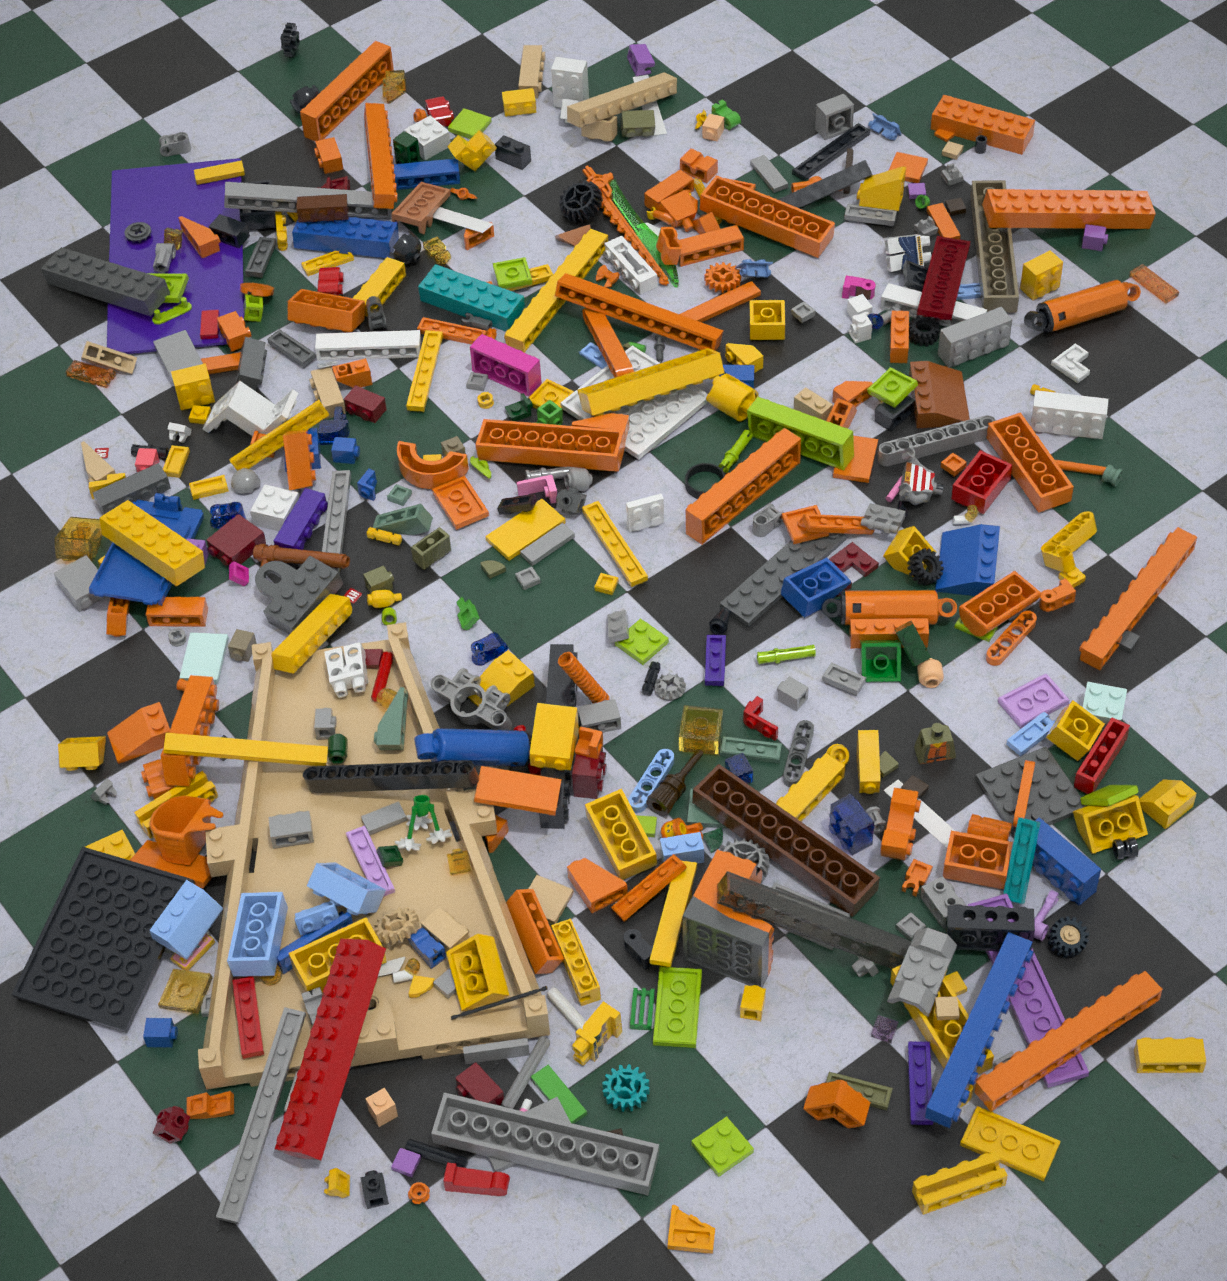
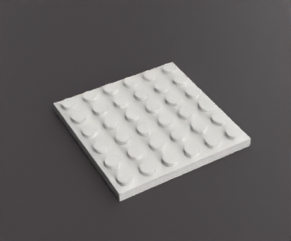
M634 346L625 351L634 371L659 364V362ZM608 365L578 389L614 378ZM693 384L686 385L687 388L674 389L667 395L658 394L651 400L637 401V404L633 406L624 405L617 411H605L604 415L609 413L629 415V431L625 443V451L639 460L708 403L706 401L708 393ZM577 390L560 403L563 410L578 420L594 417V415L592 416L582 410Z

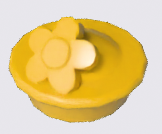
M833 744L826 751L828 755L847 765L849 752L845 746Z

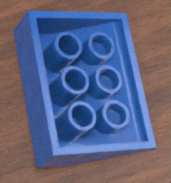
M979 524L942 532L939 561L943 562L941 566L944 567V570L941 571L943 575L936 582V592L976 596L995 583L1000 526Z

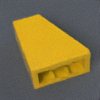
M858 730L856 755L859 793H879L878 730Z

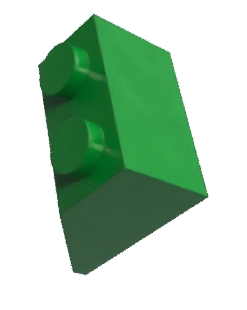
M860 640L861 675L866 677V682L901 681V642L899 640Z

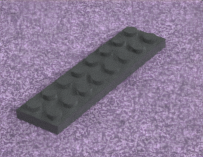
M829 533V536L793 544L791 540L720 603V608L729 609L732 617L745 626L750 627L783 597L781 589L785 577L827 558L846 541V535L844 533Z

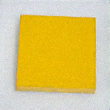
M546 379L529 398L535 409L549 400L562 408L560 403L574 391Z

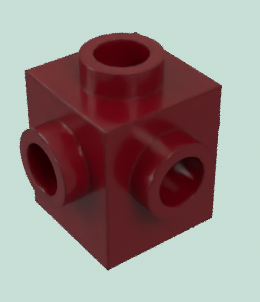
M177 1106L163 1109L156 1117L157 1123L153 1134L169 1144L180 1141L189 1128L188 1122L191 1116L184 1113V1110Z

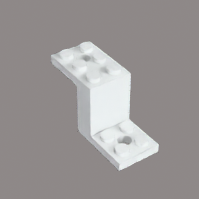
M239 381L214 404L203 430L209 433L212 429H217L221 421L225 422L228 419L251 436H253L254 431L268 434L290 419L292 415L290 411L297 404L298 392L292 389L279 402L273 404Z

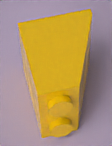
M899 167L864 179V182L860 183L857 193V200H860L859 206L899 211L904 193L906 167Z
M537 703L530 747L531 766L571 770L579 734L576 707Z

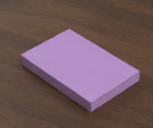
M1047 674L998 698V703L1020 729L1041 713L1046 712L1049 715L1068 705L1070 701Z

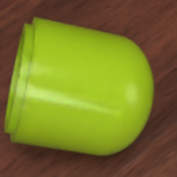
M390 607L385 608L382 611L383 624L387 626L396 623V611ZM392 616L394 619L392 622H387L386 617Z

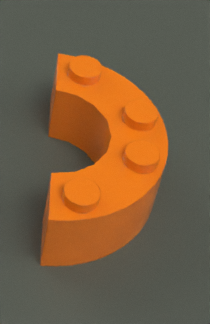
M403 441L398 442L397 456L400 472L414 486L433 489L465 476L469 470L467 454L450 451L447 456L440 460L427 461L417 455L416 444Z
M894 787L887 828L884 830L880 856L906 861L907 855L910 856L912 854L913 843H910V841L915 840L916 829H913L915 812L919 813L921 801L917 800V791Z

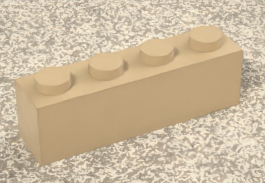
M523 45L518 86L519 90L533 88L535 98H538L539 92H542L543 72L541 71H544L543 61L546 58L545 52L542 51V45Z

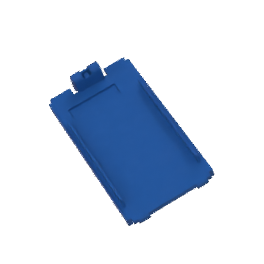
M156 493L154 502L143 500L133 502L137 507L186 540L187 538H195L204 519V514L200 509L187 507L182 509L181 500L178 496L171 495L169 497L165 496V494ZM112 542L89 586V594L99 597L107 596L138 601L148 605H157V603L162 605L172 583Z

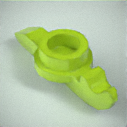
M472 456L470 458L471 465L491 479L492 475L487 461H479L478 458Z

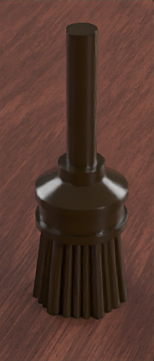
M697 749L679 773L675 775L667 774L659 787L647 797L646 803L651 811L663 817L669 815L676 801L686 791L685 777L703 756V751Z

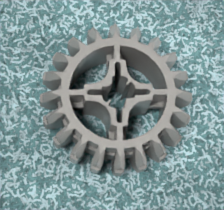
M735 838L734 843L727 841L726 846L721 845L720 851L730 852L736 857L749 859L755 864L758 863L756 876L762 871L761 883H763L764 877H767L770 868L769 856L765 854L764 848H759L758 843L754 845L752 839L746 842L745 838L742 841H738Z

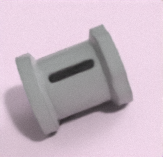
M877 806L870 807L863 813L864 819L870 825V832L875 834L887 828V823L882 819L880 815L881 810Z

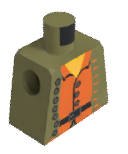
M934 723L932 727L920 730L914 746L919 764L956 758L954 741L948 725Z

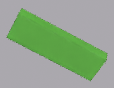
M549 1064L531 1076L533 1083L548 1101L558 1097L571 1123L574 1124L587 1115L585 1108Z

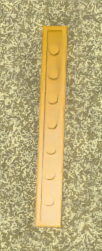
M176 733L165 734L164 753L309 766H326L328 746Z

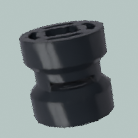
M1129 837L1126 840H1113L1112 848L1116 860L1124 859L1127 856L1130 858L1138 857V844L1135 837Z

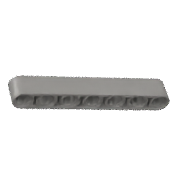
M985 415L884 442L879 445L878 463L882 466H892L908 461L902 459V454L905 453L904 449L912 447L915 450L916 458H921L987 440L988 423L996 421V419L990 415Z

